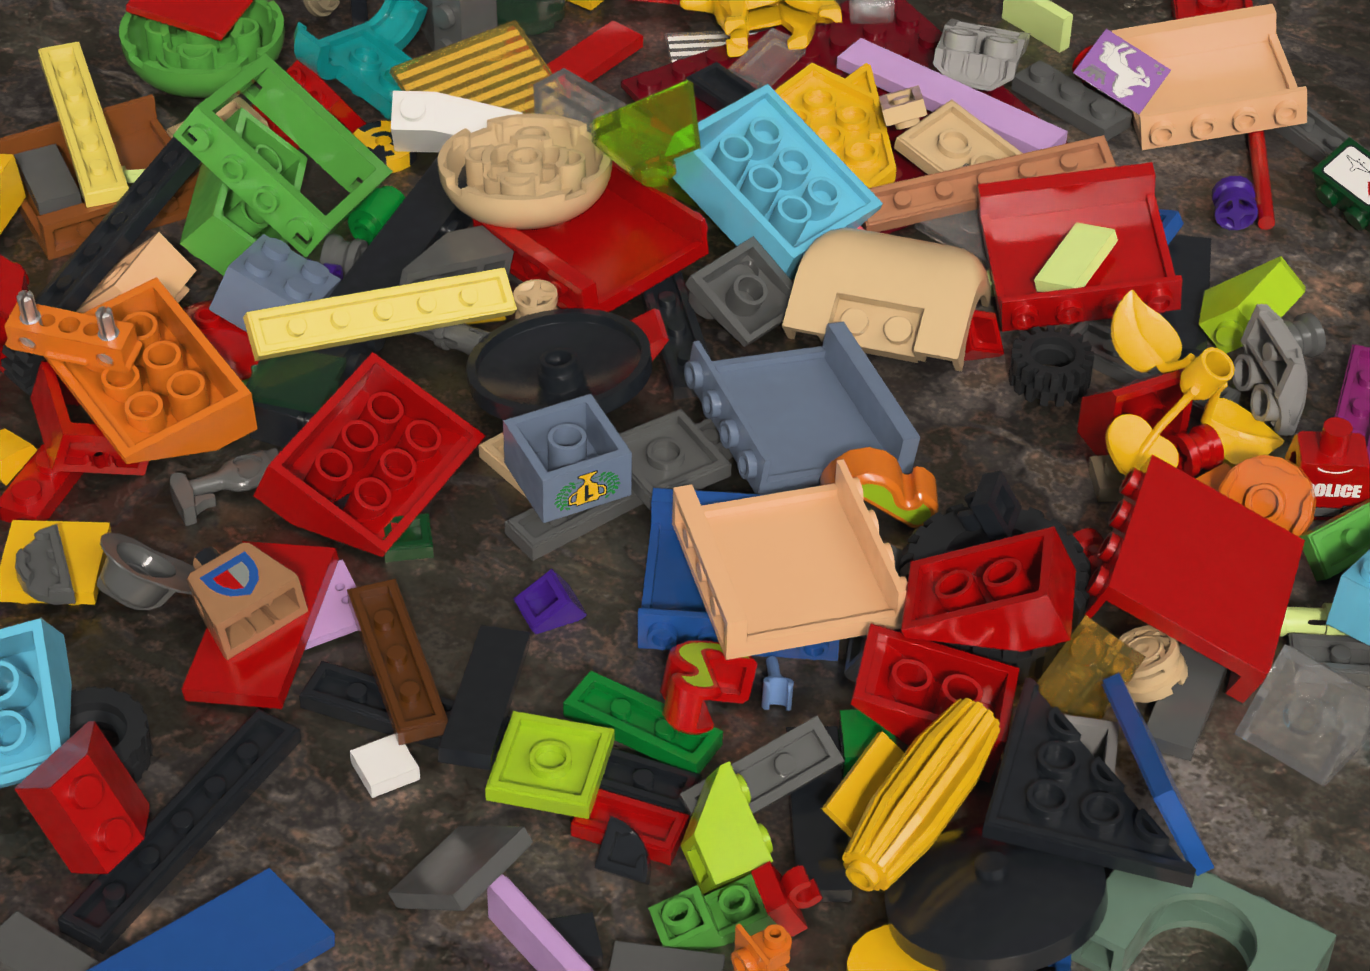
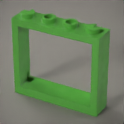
M266 53L198 104L173 134L179 142L305 258L325 241L328 235L341 226L348 219L349 215L376 188H379L393 172ZM255 82L262 87L261 90L254 85ZM242 93L350 194L325 216L219 118L216 113ZM191 133L197 139L196 142L188 134ZM358 177L363 181L362 183L357 181ZM299 233L306 241H309L311 238L312 240L305 244L297 234Z

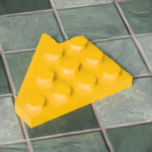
M811 63L774 90L868 188L895 182L896 164L870 64H863L849 76L843 78Z

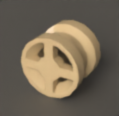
M534 279L525 281L518 285L513 292L517 307L515 312L516 319L542 311L558 309L556 307L558 303L557 288L546 280Z

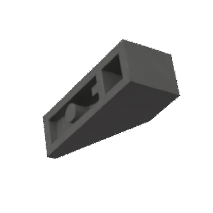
M482 225L447 232L402 270L399 286L505 268L508 277L514 251Z

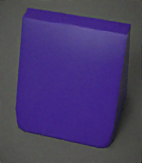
M550 569L513 598L532 632L535 634L577 622L587 616L570 585L553 569Z

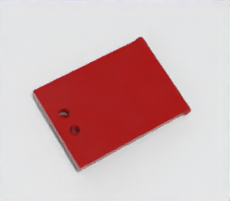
M129 0L126 4V12L221 41L254 0Z

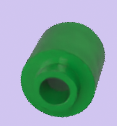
M393 186L376 188L349 215L348 227L352 236L355 239L367 241L369 246L406 198L404 194Z

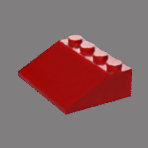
M372 352L271 461L253 496L294 526L384 557L390 547L397 542L414 519L421 514L479 446L486 435ZM351 493L343 510L333 504ZM396 516H404L399 523L391 522L392 531L383 540L385 537L384 528Z

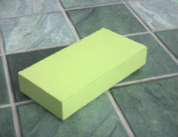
M1050 0L1003 1L1002 18L1024 32L1030 33L1032 37L1059 53L1069 48L1073 20L1072 13Z
M1076 222L1035 277L1034 282L1037 291L1049 292L1085 287L1117 243L1118 239L1115 229Z

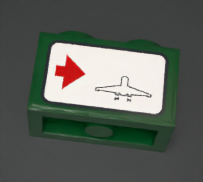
M1349 137L1312 169L1317 186L1315 194L1328 208L1332 209L1335 206L1341 210L1354 228L1359 231L1366 229L1370 232V152Z

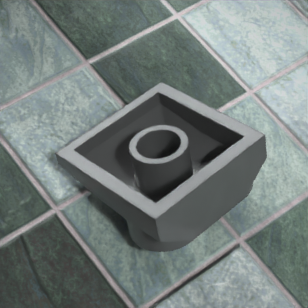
M753 236L692 274L685 285L689 289L688 300L692 309L706 319H716L736 340L746 347L783 323L794 283Z

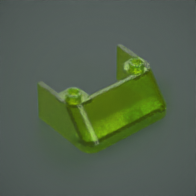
M686 80L597 117L591 122L592 143L632 178L641 182L644 186L657 189L701 209L672 178L677 173L674 159L701 148L693 82Z

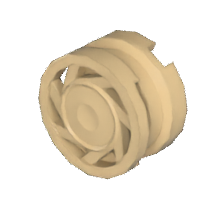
M1150 625L1134 628L1122 634L1113 642L1108 651V662L1114 674L1120 673L1135 702L1149 703L1162 700L1173 694L1171 688L1177 682L1179 685H1183L1188 677V666L1185 658L1180 653L1178 641Z

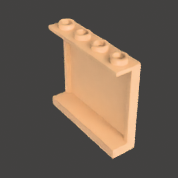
M1273 3L1112 30V33L1171 69L1168 76L1139 115L1129 109V112L1132 113V122L1142 150L1307 123L1306 86L1298 87L1276 34V11Z
M844 459L837 460L836 477L833 484L702 506L692 484L673 487L672 525L726 660L867 635L870 623L891 630L901 629L908 581L904 576L899 577L895 569L892 547L888 542L883 543L879 535L877 516L874 510H867L861 482L858 477L852 478Z

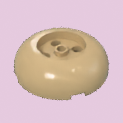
M514 114L488 119L486 128L472 133L467 128H464L454 134L445 142L438 155V172L442 187L448 198L459 210L479 222L499 227L516 228L518 230L550 227L579 216L601 197L608 185L612 171V148L603 134L595 136L587 132L586 123L551 114ZM466 165L468 186L460 189L458 187V177L461 169Z

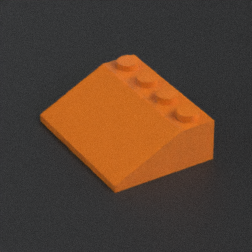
M157 277L84 312V314L96 316L95 312L99 307H110L114 320L134 324L137 340L142 342L143 346L129 373L88 365L83 366L49 359L44 356L126 464L217 451L258 429L252 393Z

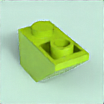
M730 761L721 764L706 778L681 843L682 851L703 895L750 875L752 870L769 861L773 862L770 854L773 851L770 835L763 824L756 822L749 806L751 795L748 785L742 775L739 773L735 774Z

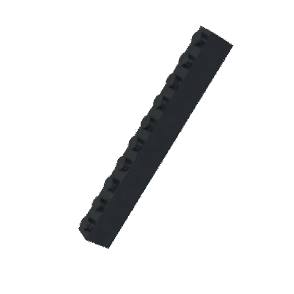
M438 157L328 298L399 286L402 270L447 232L468 228L473 219L459 210L446 195L439 177ZM466 165L462 167L459 173L458 187L460 189L468 186ZM386 338L283 356L252 395L258 429L250 433V438L284 448L372 352H379L383 348Z

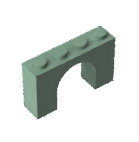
M1114 869L1106 880L1108 906L1103 922L1095 934L1082 947L1071 954L1072 961L1092 971H1128L1151 938L1169 929L1191 927L1213 932L1229 941L1243 956L1248 967L1247 971H1327L1337 935L1323 929L1313 921L1305 920L1270 903L1263 897L1253 895L1238 888L1211 872H1205L1199 876L1195 873L1192 888Z

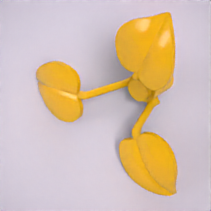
M1134 290L1129 291L1123 297L1113 314L1111 338L1115 350L1124 362L1139 372H1148L1155 366L1164 374L1185 369L1181 373L1180 388L1184 396L1153 429L1143 418L1133 414L1120 415L1108 426L1105 437L1106 446L1111 459L1121 474L1126 476L1132 467L1140 470L1152 454L1177 468L1178 451L1169 440L1160 436V434L1191 400L1209 399L1205 404L1201 423L1212 426L1217 432L1224 448L1223 462H1226L1231 467L1252 457L1269 455L1284 443L1285 440L1263 421H1257L1248 410L1231 400L1219 398L1221 392L1228 386L1227 382L1233 377L1235 371L1231 358L1224 351L1210 347L1205 349L1197 358L1194 354L1190 353L1184 359L1179 360L1182 344L1180 337L1171 324L1158 312L1147 306Z

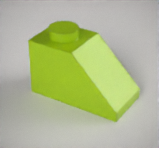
M1279 256L1205 290L1199 326L1217 348L1227 354L1243 347L1241 338L1257 304H1267L1278 316L1282 317L1305 293L1306 287L1283 257Z

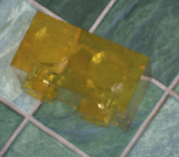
M1085 615L1072 633L1071 640L1064 644L1038 680V691L1052 708L1058 707L1065 715L1102 720L1106 711L1111 706L1102 686L1104 684L1103 680L1116 673H1120L1127 685L1146 656L1112 631Z

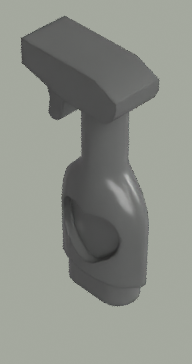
M277 448L266 451L261 449L237 456L225 462L217 472L192 480H188L183 473L171 474L170 489L172 501L185 526L197 523V515L207 508L216 506L214 492L221 490L243 492L256 489L267 466L279 454Z

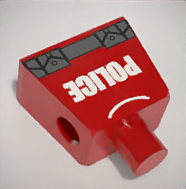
M1331 417L1325 420L1322 432L1300 431L1296 433L1285 455L1287 460L1302 468L1312 482L1316 497L1314 520L1328 521L1370 498V462L1365 436L1360 433H1352L1353 427L1351 423L1340 417Z

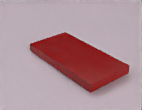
M242 541V543L252 544L298 576L308 612L229 660L223 656L208 628H206L181 690L185 701L282 709L339 558L336 548Z

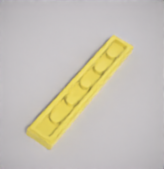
M72 42L38 49L40 63L86 207L118 202L129 188L80 43Z
M505 268L250 311L246 312L243 319L254 359L259 361L513 315L517 307Z

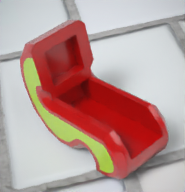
M687 641L672 647L668 655L660 689L665 700L662 713L665 720L673 729L689 735H700L712 730L714 723L705 700L740 704L748 701L758 665L752 656L726 660L719 642Z

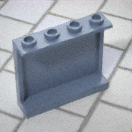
M844 321L828 323L823 345L811 348L711 361L700 341L693 342L690 361L686 362L684 368L687 386L695 391L702 403L705 416L708 419L711 418L719 432L722 445L730 450L737 462L741 477L747 479L755 494L768 495L820 486L822 472L832 460L849 450L865 447L887 451L897 459L902 473L912 472L920 436Z

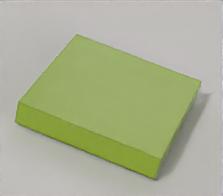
M513 711L485 787L486 801L589 819L615 741V730L613 728Z

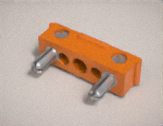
M22 290L16 296L17 303L4 325L8 338L5 343L6 347L11 350L45 356L46 358L83 366L88 365L122 373L130 372L143 344L137 340L134 324L114 320L110 307H99L95 312L96 316L36 304L34 295L30 290L28 292L27 290Z

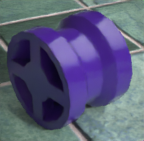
M1242 176L1225 177L1215 184L1211 196L1215 207L1214 215L1217 223L1222 228L1228 230H1241L1253 224L1258 215L1253 184Z

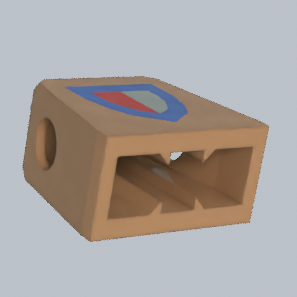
M240 543L223 554L215 547H206L198 552L194 558L193 567L195 571L189 574L187 581L201 618L227 660L308 612L298 576L250 543Z

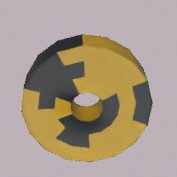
M391 121L367 123L353 133L357 139L393 171L392 173L400 172L410 167L417 159L418 152H396L394 150Z

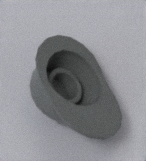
M106 533L101 536L100 545L107 556L97 580V587L100 591L135 610H152L161 607L175 592L192 595L187 581L189 574L195 571L192 565L155 551L145 544L119 533Z

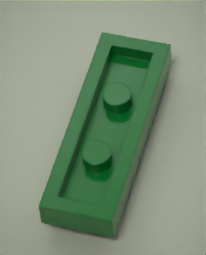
M590 671L563 702V717L574 722L613 728L615 730V741L664 764L700 774L723 745V730L713 727L712 730L700 735H689L673 729L665 720L662 714L665 704L593 671Z

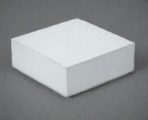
M395 734L350 750L351 764L372 798L420 780L418 764L405 744L398 745Z

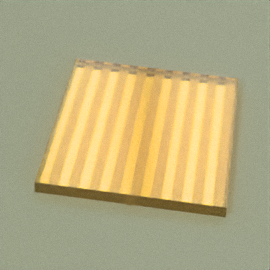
M516 20L393 66L390 69V74L402 91L439 92L522 112L523 114H551L575 120L580 115L550 71V67L546 65Z

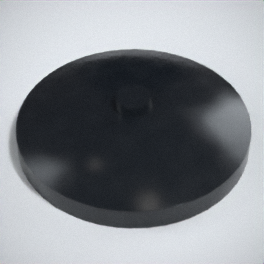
M566 308L523 316L493 330L472 350L467 361L466 371L470 393L474 401L489 414L503 420L588 394H592L606 414L629 402L644 388L651 376L652 356L646 334L632 321L620 315L601 310Z
M984 823L960 827L941 834L930 849L885 890L888 925L897 945L914 960L937 971H1035L1049 966L1074 953L1095 934L1104 920L1108 906V891L1103 866L982 837Z

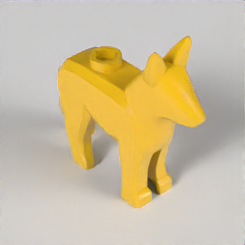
M680 0V6L685 10L715 15L717 24L722 27L725 35H728L730 38L726 40L729 57L746 56L748 54L749 31H758L782 24L792 33L791 37L787 40L788 49L798 50L805 49L809 45L815 32L816 23L830 24L832 22H842L841 8L836 0Z

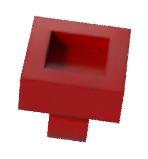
M769 861L752 870L751 874L766 912L777 925L784 927L791 937L808 929L801 909L816 905L823 897L815 879H809L803 865L796 866L782 876Z

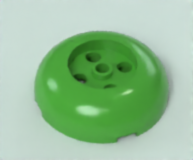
M254 0L221 41L129 12L124 14L119 27L121 48L132 70L152 87L172 95L188 98H208L264 53L276 62L281 53L285 35L283 14L274 0L270 2Z

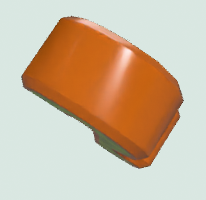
M871 447L849 450L832 460L823 470L820 477V486L835 483L837 460L844 459L852 478L858 477L861 482L864 501L908 527L923 526L924 521L939 512L937 483L934 475L919 466L914 467L912 473L904 474L897 459L884 450Z

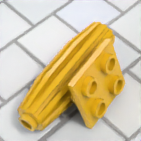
M969 698L956 700L915 738L905 753L883 731L876 734L821 808L851 838L842 856V860L844 861L843 865L846 869V876L852 884L864 891H879L880 889L885 891L935 843L977 784L1000 733V723L993 716L994 713L990 709H986L982 703L974 702Z

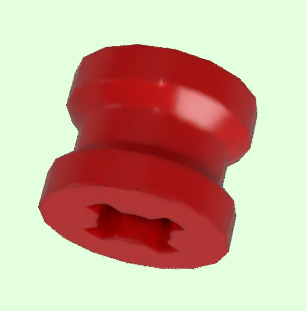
M1206 423L1194 426L1189 434L1179 432L1170 435L1167 439L1178 451L1177 468L1192 477L1197 476L1200 469L1209 471L1223 464L1224 448L1221 439L1214 428Z

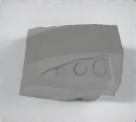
M950 19L945 24L940 41L935 49L933 64L942 75L971 88L992 91L1015 78L1020 58L1026 52L1030 33Z
M1257 304L1241 338L1244 354L1238 355L1233 363L1235 369L1232 377L1233 383L1239 391H1252L1250 407L1257 421H1271L1272 426H1275L1274 431L1278 435H1294L1306 402L1308 387L1307 365L1301 347L1283 319L1267 304Z

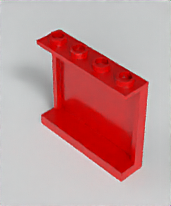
M612 159L611 177L601 197L588 210L569 221L545 228L518 230L516 228L493 226L473 219L474 227L484 226L514 251L509 273L522 282L540 279L554 284L558 293L557 306L562 309L583 308L611 312L709 254L708 226L705 218L699 212L693 211L674 199L670 194L650 184L642 176H638L623 167L615 159Z
M1153 162L978 184V215L1002 332L1029 330L1037 326L1070 325L1077 322L1112 319L1118 304L1131 290H1134L1147 306L1158 313L1181 310L1183 280L1181 275L1175 276L1155 197L1156 174ZM1076 222L1115 229L1118 239L1117 243L1085 287L1049 292L1037 291L1034 282L1035 277Z
M1152 454L1140 470L1132 467L1120 486L1119 493L1124 495V499L1120 500L1109 518L1108 525L1113 527V531L1107 535L1097 554V558L1102 560V564L1094 571L1086 586L1085 591L1091 594L1085 615L1092 618L1105 601H1108L1231 670L1225 694L1244 703L1270 674L1305 540Z

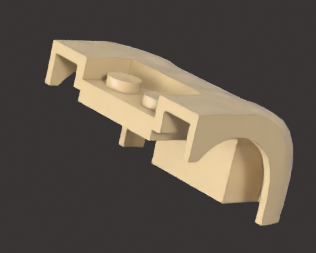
M848 227L833 229L816 238L804 253L795 276L782 327L789 339H795L796 332L817 335L820 341L823 342L827 324L844 321L864 353L918 363V361L926 362L927 357L952 361L955 371L962 372L971 320L979 299L982 306L989 307L991 285L987 271L980 259L964 248Z

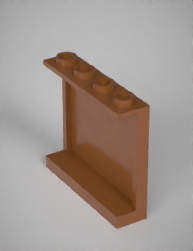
M152 94L102 108L120 164L125 166L127 170L146 169L171 140L157 119L155 99ZM59 121L0 138V154L14 155L56 144L80 191V185ZM200 168L194 170L144 231L187 218ZM21 177L26 198L18 210L48 260L74 253L117 203L87 208L81 196L82 203L40 215Z

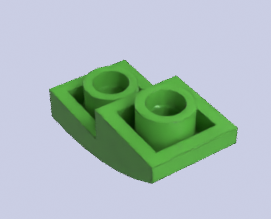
M752 874L705 896L699 886L696 885L648 908L662 946L684 950L704 951L734 943L735 926L741 924L750 936L764 930L769 925L776 924L766 912Z

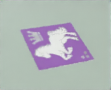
M1106 29L1073 73L1139 115L1168 76L1171 69Z

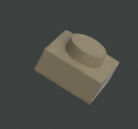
M1110 455L1090 456L1088 471L1097 501L1111 502L1124 499V495L1119 493V489L1125 475L1119 472Z

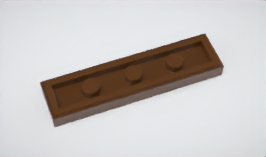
M396 579L347 589L348 603L398 745L443 735L448 718Z

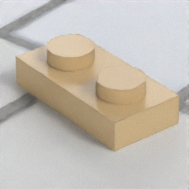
M919 85L879 96L886 127L895 124L896 129L909 128L920 123L919 117L927 115Z

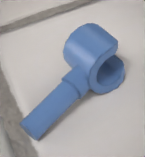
M770 656L766 659L768 677H765L763 680L761 707L769 710V705L776 704L785 706L786 711H790L792 708L794 681L790 678L782 677L778 659L775 656Z

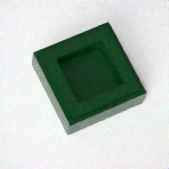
M429 513L419 514L414 519L409 528L387 551L385 562L434 558ZM396 516L384 528L385 537L383 540L392 531L391 522L399 523L404 516Z

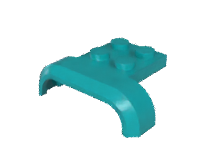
M385 0L380 10L369 21L319 40L306 31L307 27L304 24L297 22L294 33L295 57L322 79H337L347 86L354 95L363 98L379 110L385 118L391 120L393 91H404L403 87L434 76L433 73L428 71L400 83L395 78L423 67L401 50L409 44L420 29L428 8L418 0ZM439 80L413 91H429L446 83ZM453 88L441 93L451 95Z

